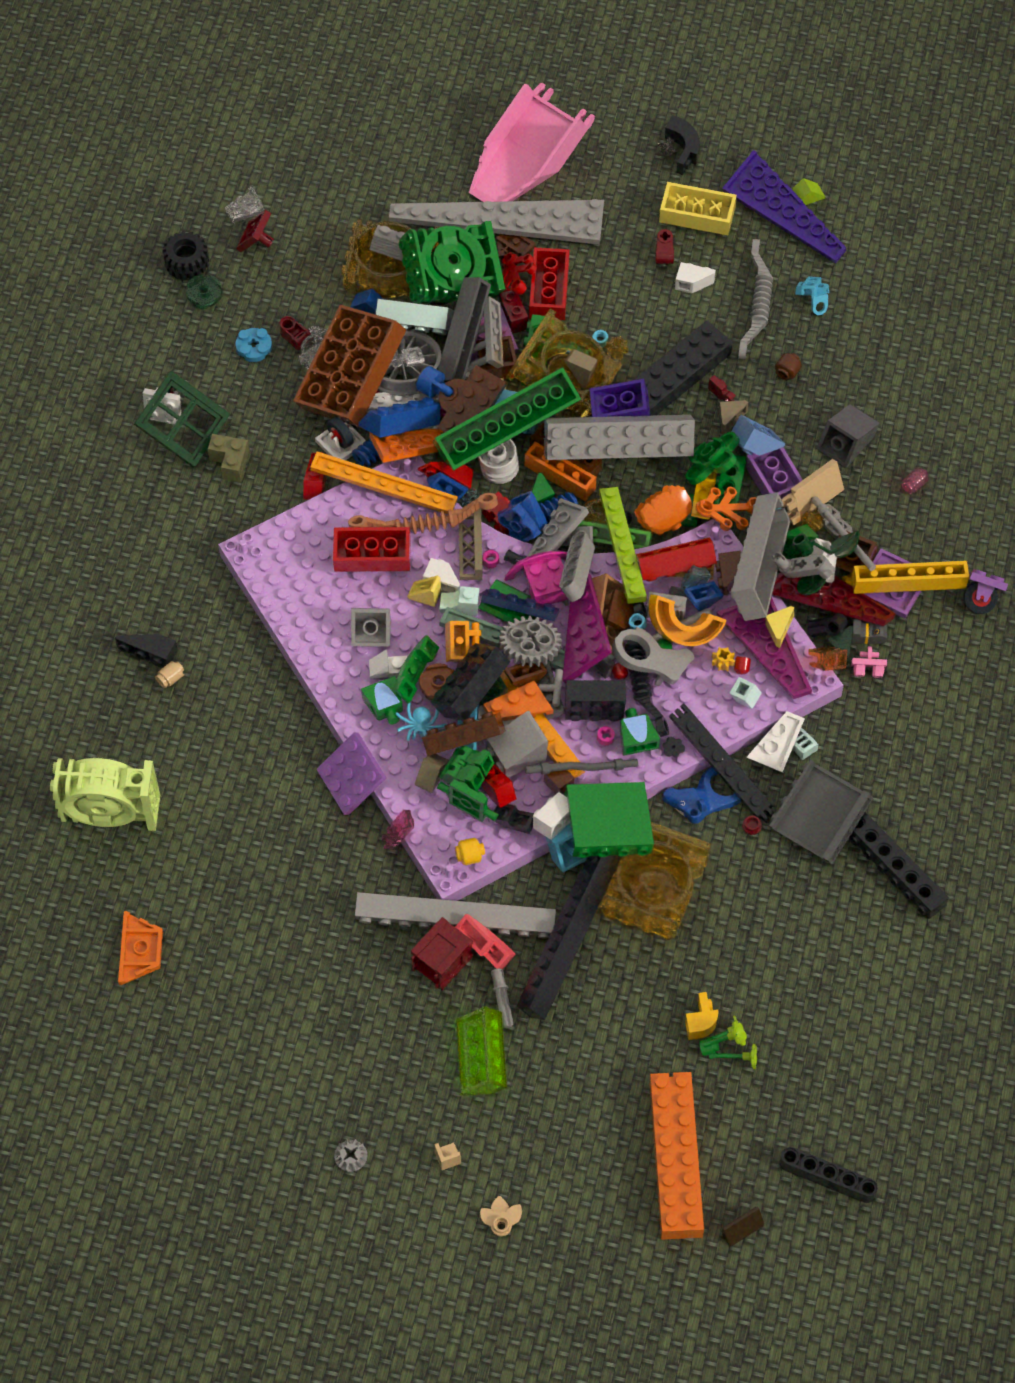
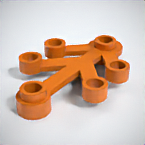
M713 487L708 492V498L696 504V510L701 516L711 517L719 522L720 528L724 531H729L733 523L730 519L736 522V527L739 530H745L749 525L748 520L740 517L733 511H747L752 514L756 497H751L747 503L728 504L737 494L735 488L728 487L724 492L721 502L713 504L714 500H717L721 495V491ZM717 512L723 513L724 515H726V516L729 517L730 519L722 517V516H721L720 514H718Z

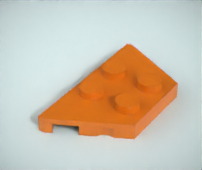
M124 911L119 985L126 984L161 967L163 929L149 924L148 921L142 918L138 919L132 916L128 911Z

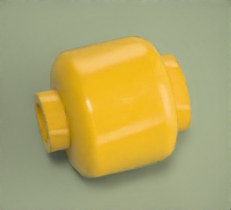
M476 838L460 840L458 846H455L457 861L463 865L480 863L482 855H485L483 843H479Z

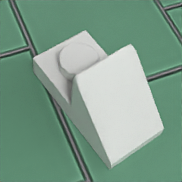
M387 650L373 657L369 660L370 679L397 677L407 659V655L388 657Z

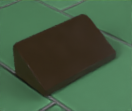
M758 1206L723 1227L722 1236L729 1246L735 1245L764 1226Z

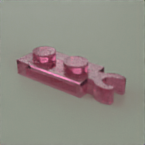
M403 810L387 827L388 834H384L381 838L386 840L384 849H393L394 846H398L412 831L414 819L410 810Z

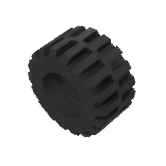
M182 231L181 234L175 233L174 237L170 236L168 241H165V247H163L166 270L170 272L171 276L175 275L177 279L183 278V280H187V278L194 279L195 276L199 277L201 272L204 273L209 265L208 249L203 237L200 238L199 234L196 233L194 235L193 232L185 233V231ZM183 254H193L186 258L179 257Z

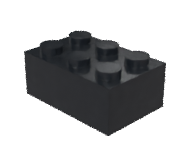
M567 680L565 720L619 721L624 718L626 705L625 681Z

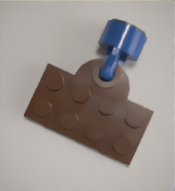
M475 365L467 380L452 379L444 383L445 374L431 366L425 367L416 380V389L430 398L439 395L440 405L446 411V414L437 428L444 433L494 406L507 385L506 381Z

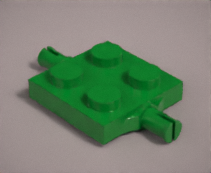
M455 779L451 782L450 786L443 782L438 784L437 789L446 793L449 797V804L481 822L486 817L496 821L498 814L487 807L488 798L482 792L474 791L466 783Z

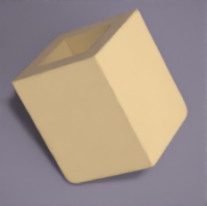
M439 1143L434 1144L435 1154L441 1170L461 1164V1155L454 1143L440 1147Z

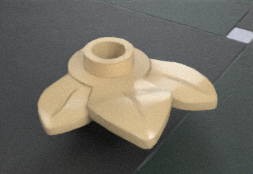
M501 1196L494 1200L491 1209L481 1208L480 1211L483 1223L490 1226L492 1232L500 1237L508 1235L512 1226L520 1221L522 1215L520 1204L509 1208ZM504 1224L505 1228L499 1229L498 1225Z

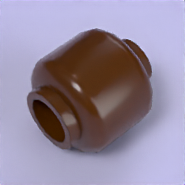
M784 353L775 364L776 374L783 380L795 378L802 367L800 358L794 353Z

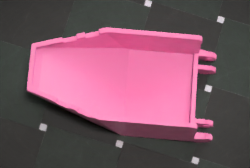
M540 83L534 90L529 85L524 84L486 138L484 150L479 158V166L477 172L475 171L469 193L482 202H506L519 198L559 172L586 131L592 126L595 116L590 114L583 122L582 120L587 111L582 109L574 119L547 102L554 93L552 88H549L541 98L540 95L546 86L544 83Z

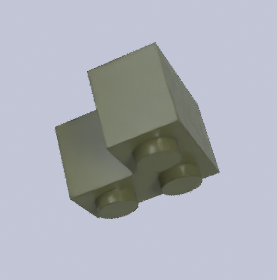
M212 434L208 446L209 460L222 463L221 471L224 480L241 483L250 453L248 440Z

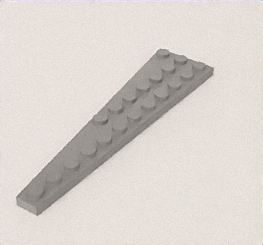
M604 200L396 203L390 205L389 222L433 227L457 226L465 229L468 225H479L484 221H491L493 232L497 234L600 245Z

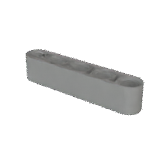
M584 531L576 533L571 538L559 587L570 602L580 599L584 594L595 549L594 544Z

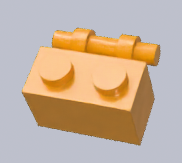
M449 621L445 624L446 662H460L464 659L470 648L469 636L472 637V645L475 643L480 644L481 630H479L478 622L472 623V630H469V621Z

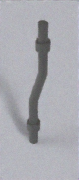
M620 758L600 763L564 762L549 764V762L540 763V765L525 766V773H541L543 775L563 770L599 771L614 769L618 771L628 767H638V760H623Z

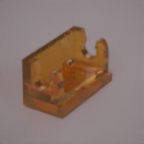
M834 647L809 649L808 654L818 658L817 663H809L812 667L822 668L823 671L846 668L847 649Z

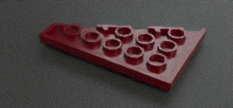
M779 573L776 577L772 595L835 613H841L880 626L888 624L894 619L896 614L864 593L854 594L853 587L834 576L832 583L825 582L820 590L806 596L801 595L797 591V584L802 577L787 578L782 573Z

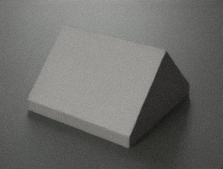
M351 608V646L390 647V608Z

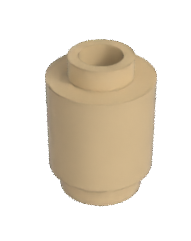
M171 661L157 672L158 675L155 676V679L161 687H170L184 676V668L179 662Z

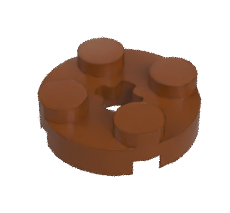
M442 663L429 665L419 678L420 689L428 700H433L435 693L442 688L447 677L455 670L448 668L446 664ZM436 679L444 682L441 685L434 684L437 681Z

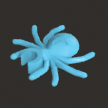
M408 703L407 714L411 721L396 712V716L411 724L397 729L400 732L401 730L411 728L407 734V741H410L411 734L414 740L416 734L421 735L422 738L427 734L426 731L434 728H443L447 725L430 726L438 718L439 711L437 709L431 722V713L426 707L416 708L412 718L410 712L411 703Z

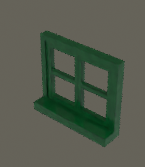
M169 371L134 425L194 468L207 450L212 434L219 432L230 413L173 371ZM170 387L190 400L180 416L161 403ZM196 405L215 418L205 434L186 421ZM157 406L177 419L167 436L147 422ZM183 424L202 438L192 454L173 441V438Z

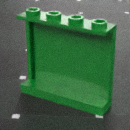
M645 782L570 784L566 786L564 796L567 797L574 844L573 857H607L609 855L627 856L633 854L644 856L651 854L654 840Z

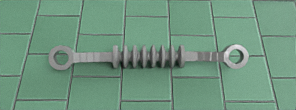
M753 239L751 258L758 271L755 277L756 282L750 319L751 328L740 340L738 359H746L747 345L768 324L773 277L759 255L760 239Z

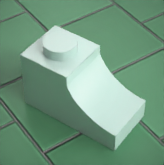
M460 586V589L457 591L441 593L439 613H444L446 608L449 607L471 616H477L480 588Z

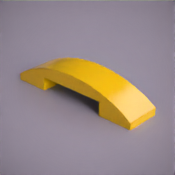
M712 472L704 481L696 484L691 516L710 519V517H703L697 512L696 504L708 498V492L711 488L715 487L717 473Z

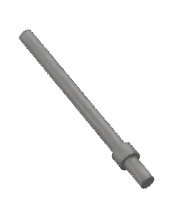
M817 496L813 497L812 502L818 508V513L829 521L841 537L847 535L848 532L832 515L831 509L826 504H823ZM857 544L854 550L855 554L870 571L875 570V564Z

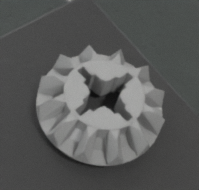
M346 1139L345 1142L339 1143L335 1150V1162L344 1171H357L367 1161V1150L363 1143L358 1142L356 1139ZM346 1150L349 1152L356 1150L354 1153L356 1160L352 1157L346 1159Z

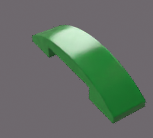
M425 635L411 651L396 679L395 692L407 704L411 702L417 691L415 685L425 666L433 661L439 650L438 645L428 635Z

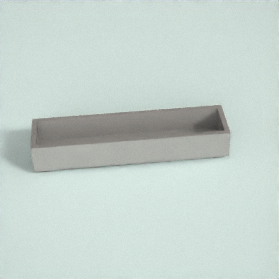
M691 415L548 418L544 420V435L546 437L544 438V456L547 460L694 456L695 420Z
M778 492L757 496L753 505L752 516H750L749 528H747L744 547L740 553L741 558L737 565V573L734 576L731 597L733 600L735 599L738 612L742 614L745 621L767 617L779 569L771 561V558H773L772 554L776 551L783 553L791 521L786 509L782 508L783 503Z

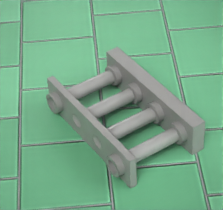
M490 296L487 298L482 316L484 317V325L479 327L477 334L485 332V340L475 344L472 352L473 354L486 348V355L473 362L470 359L465 379L469 377L475 365L480 367L489 363L496 368L504 366L500 303Z

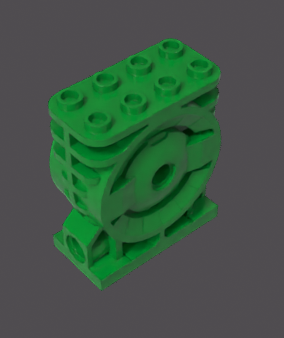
M484 221L479 225H468L465 229L457 226H443L437 229L428 228L427 230L420 228L417 231L409 229L399 240V248L403 254L402 263L407 273L406 282L410 288L409 297L415 304H421L422 302L429 304L432 301L435 303H449L458 300L463 279L468 272L469 277H480L491 284L488 296L493 299L505 290L491 221ZM439 241V245L433 250L431 256L433 246L436 244V242Z

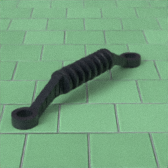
M644 602L633 603L635 614L640 613L646 619L647 612ZM637 620L634 622V625L639 626L642 621ZM627 640L624 647L625 652L634 659H646L643 647L638 642ZM628 669L630 679H632L631 685L633 686L634 700L638 701L655 718L656 729L660 737L669 735V727L665 717L653 705V695L650 690L651 685L649 684L650 679L647 677L649 675L648 672Z

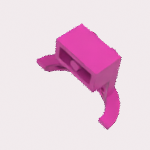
M547 551L528 556L513 565L505 575L504 580L514 579L515 575L523 569L529 583L531 599L536 600L540 604H553L568 600L559 587L564 568L561 559L566 561L567 552Z

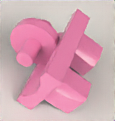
M871 646L867 647V652L860 651V657H867V659L852 658L851 667H853L855 677H864L865 667L872 668V677H883L887 660L872 659L879 658V652H872Z

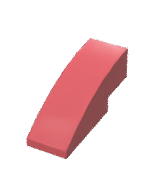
M465 914L455 926V928L473 940L472 948L480 956H485L496 969H504L516 955L501 939L469 914Z

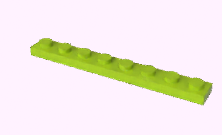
M618 487L599 489L627 603L646 602L647 595Z

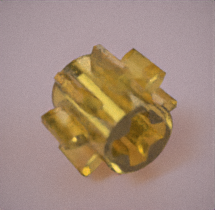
M621 336L611 337V342L606 343L607 355L611 354L614 359L623 358V354L628 353V341H624Z
M808 510L802 515L801 521L803 523L800 526L807 524L816 533L823 527L821 520L824 517L817 510L813 512Z

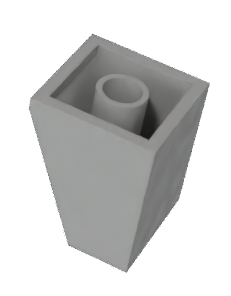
M530 711L525 712L506 725V731L501 735L487 739L485 750L490 752L495 766L508 778L524 771L525 766H534L545 761L547 758L548 740Z

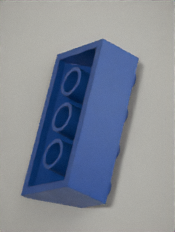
M425 397L423 400H411L405 404H393L391 407H378L377 410L369 411L359 421L358 426L380 438L440 424L441 405L434 401L433 398Z

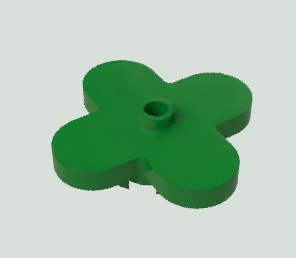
M728 432L720 438L714 437L712 442L708 444L703 442L694 449V456H689V460L693 465L685 475V478L691 485L701 483L712 472L724 473L733 467L737 458L732 451L738 446L740 441L735 432Z

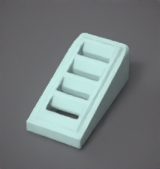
M801 728L792 749L801 760H804L818 750V743Z

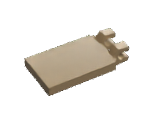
M831 459L791 488L792 493L781 499L783 508L787 507V514L792 525L797 524L801 519L806 518L818 509L812 502L813 497L817 496L825 504L844 490L837 461Z

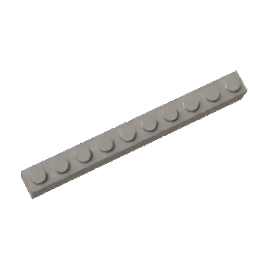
M357 892L355 909L356 920L365 924H370L371 921H379L381 925L399 923V926L411 927V924L419 925V928L430 929L431 926H434L443 917L455 927L465 914H469L490 931H496L499 935L508 936L510 933H518L520 937H530L531 934L538 935V938L549 939L556 920V909Z

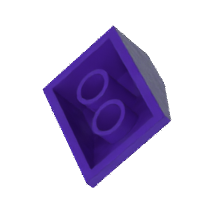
M644 379L590 388L592 417L650 416L648 390Z

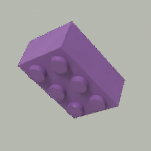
M784 448L760 456L755 453L747 455L746 469L762 495L778 492L780 498L783 499L786 495L792 493L791 488L803 480Z

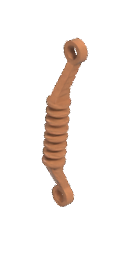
M485 493L462 509L448 510V516L441 511L440 517L434 512L433 518H430L427 513L425 520H423L421 515H419L418 521L415 520L414 516H411V522H408L407 518L404 517L401 524L399 518L385 522L356 515L348 520L349 527H410L414 534H417V528L424 533V529L427 527L429 532H431L432 526L439 530L440 524H442L444 529H446L447 523L450 524L451 528H454L480 508L484 510L495 508L498 505V500L494 493Z

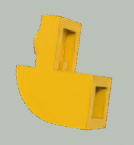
M707 992L698 993L699 1012L686 1014L685 1025L688 1040L707 1037L716 1028L718 1010H713L712 1000L707 998Z

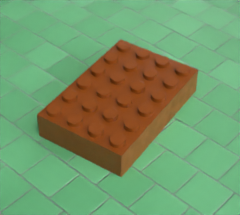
M340 305L293 402L305 411L331 419L338 417L343 422H347V424L360 427L358 426L359 421L366 415L406 329L396 320Z

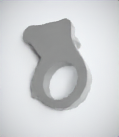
M636 627L635 630L627 629L621 631L615 637L612 645L613 655L625 668L640 672L656 673L654 683L656 686H660L663 681L668 684H675L687 665L695 658L693 652L686 648L680 650L662 649L650 633L639 627ZM625 640L638 642L646 651V659L637 660L630 657L623 649L622 642Z

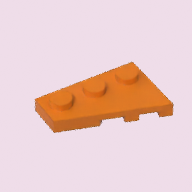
M535 681L483 704V709L486 713L492 711L493 714L500 712L502 721L514 720L527 711H530L533 717L536 714H553V708Z

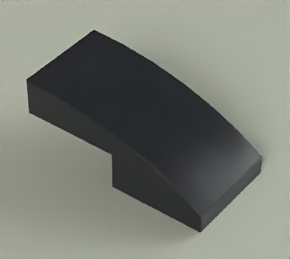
M511 804L501 808L496 806L494 812L498 814V817L494 822L510 829L530 834L533 828L534 813L520 811L516 805Z

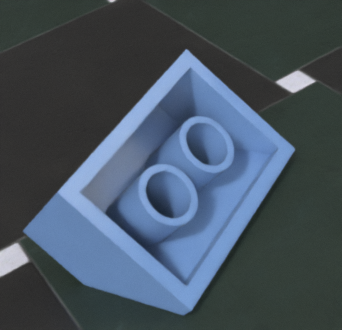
M743 415L739 416L731 431L735 432L740 440L738 446L743 448V451L749 455L755 453L760 456L785 446V443L773 430Z

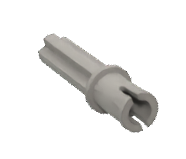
M494 969L491 971L494 985L493 992L496 993L501 1024L503 1028H510L513 1026V1019L507 994L509 988L505 982L503 969Z

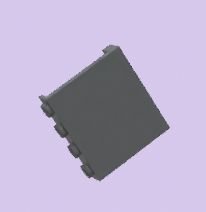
M810 759L808 763L803 765L801 769L802 774L799 779L794 780L789 795L782 799L779 811L772 815L769 826L777 833L832 865L873 800V797L870 793L858 789L815 764Z

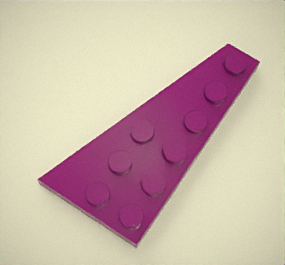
M588 574L583 596L574 602H570L562 678L564 683L567 680L576 679L612 653L590 574Z
M772 597L767 615L778 611ZM737 605L717 611V616L727 620L725 625L793 699L812 693L788 633H786L781 647L778 648L765 625L766 617L745 621L742 614L738 612Z

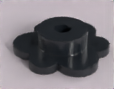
M668 737L662 745L663 749H665L664 754L668 757L672 755L678 757L680 753L685 751L682 740L675 739L674 737Z

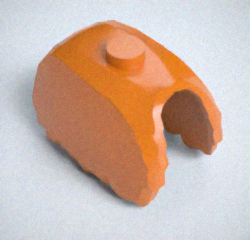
M666 485L662 488V491L655 492V494L646 498L645 504L641 502L634 513L637 522L641 524L642 528L660 536L666 531H675L682 526L681 522L692 511V501L684 487Z

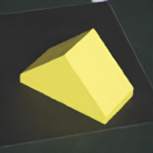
M437 575L415 581L407 597L435 607L441 594V578Z
M792 606L771 613L766 617L765 625L778 648L781 647L793 620L794 607Z

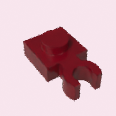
M715 375L709 378L708 389L720 400L723 399L724 402L735 401L736 395L727 390L726 383Z

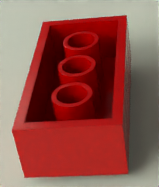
M534 247L533 263L537 266V269L532 274L529 319L534 314L565 321L570 249Z
M334 527V572L410 571V527Z

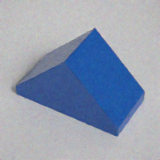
M373 289L357 293L350 307L376 315L377 301L383 298Z
M714 581L684 589L685 594L698 611L709 608L724 596Z

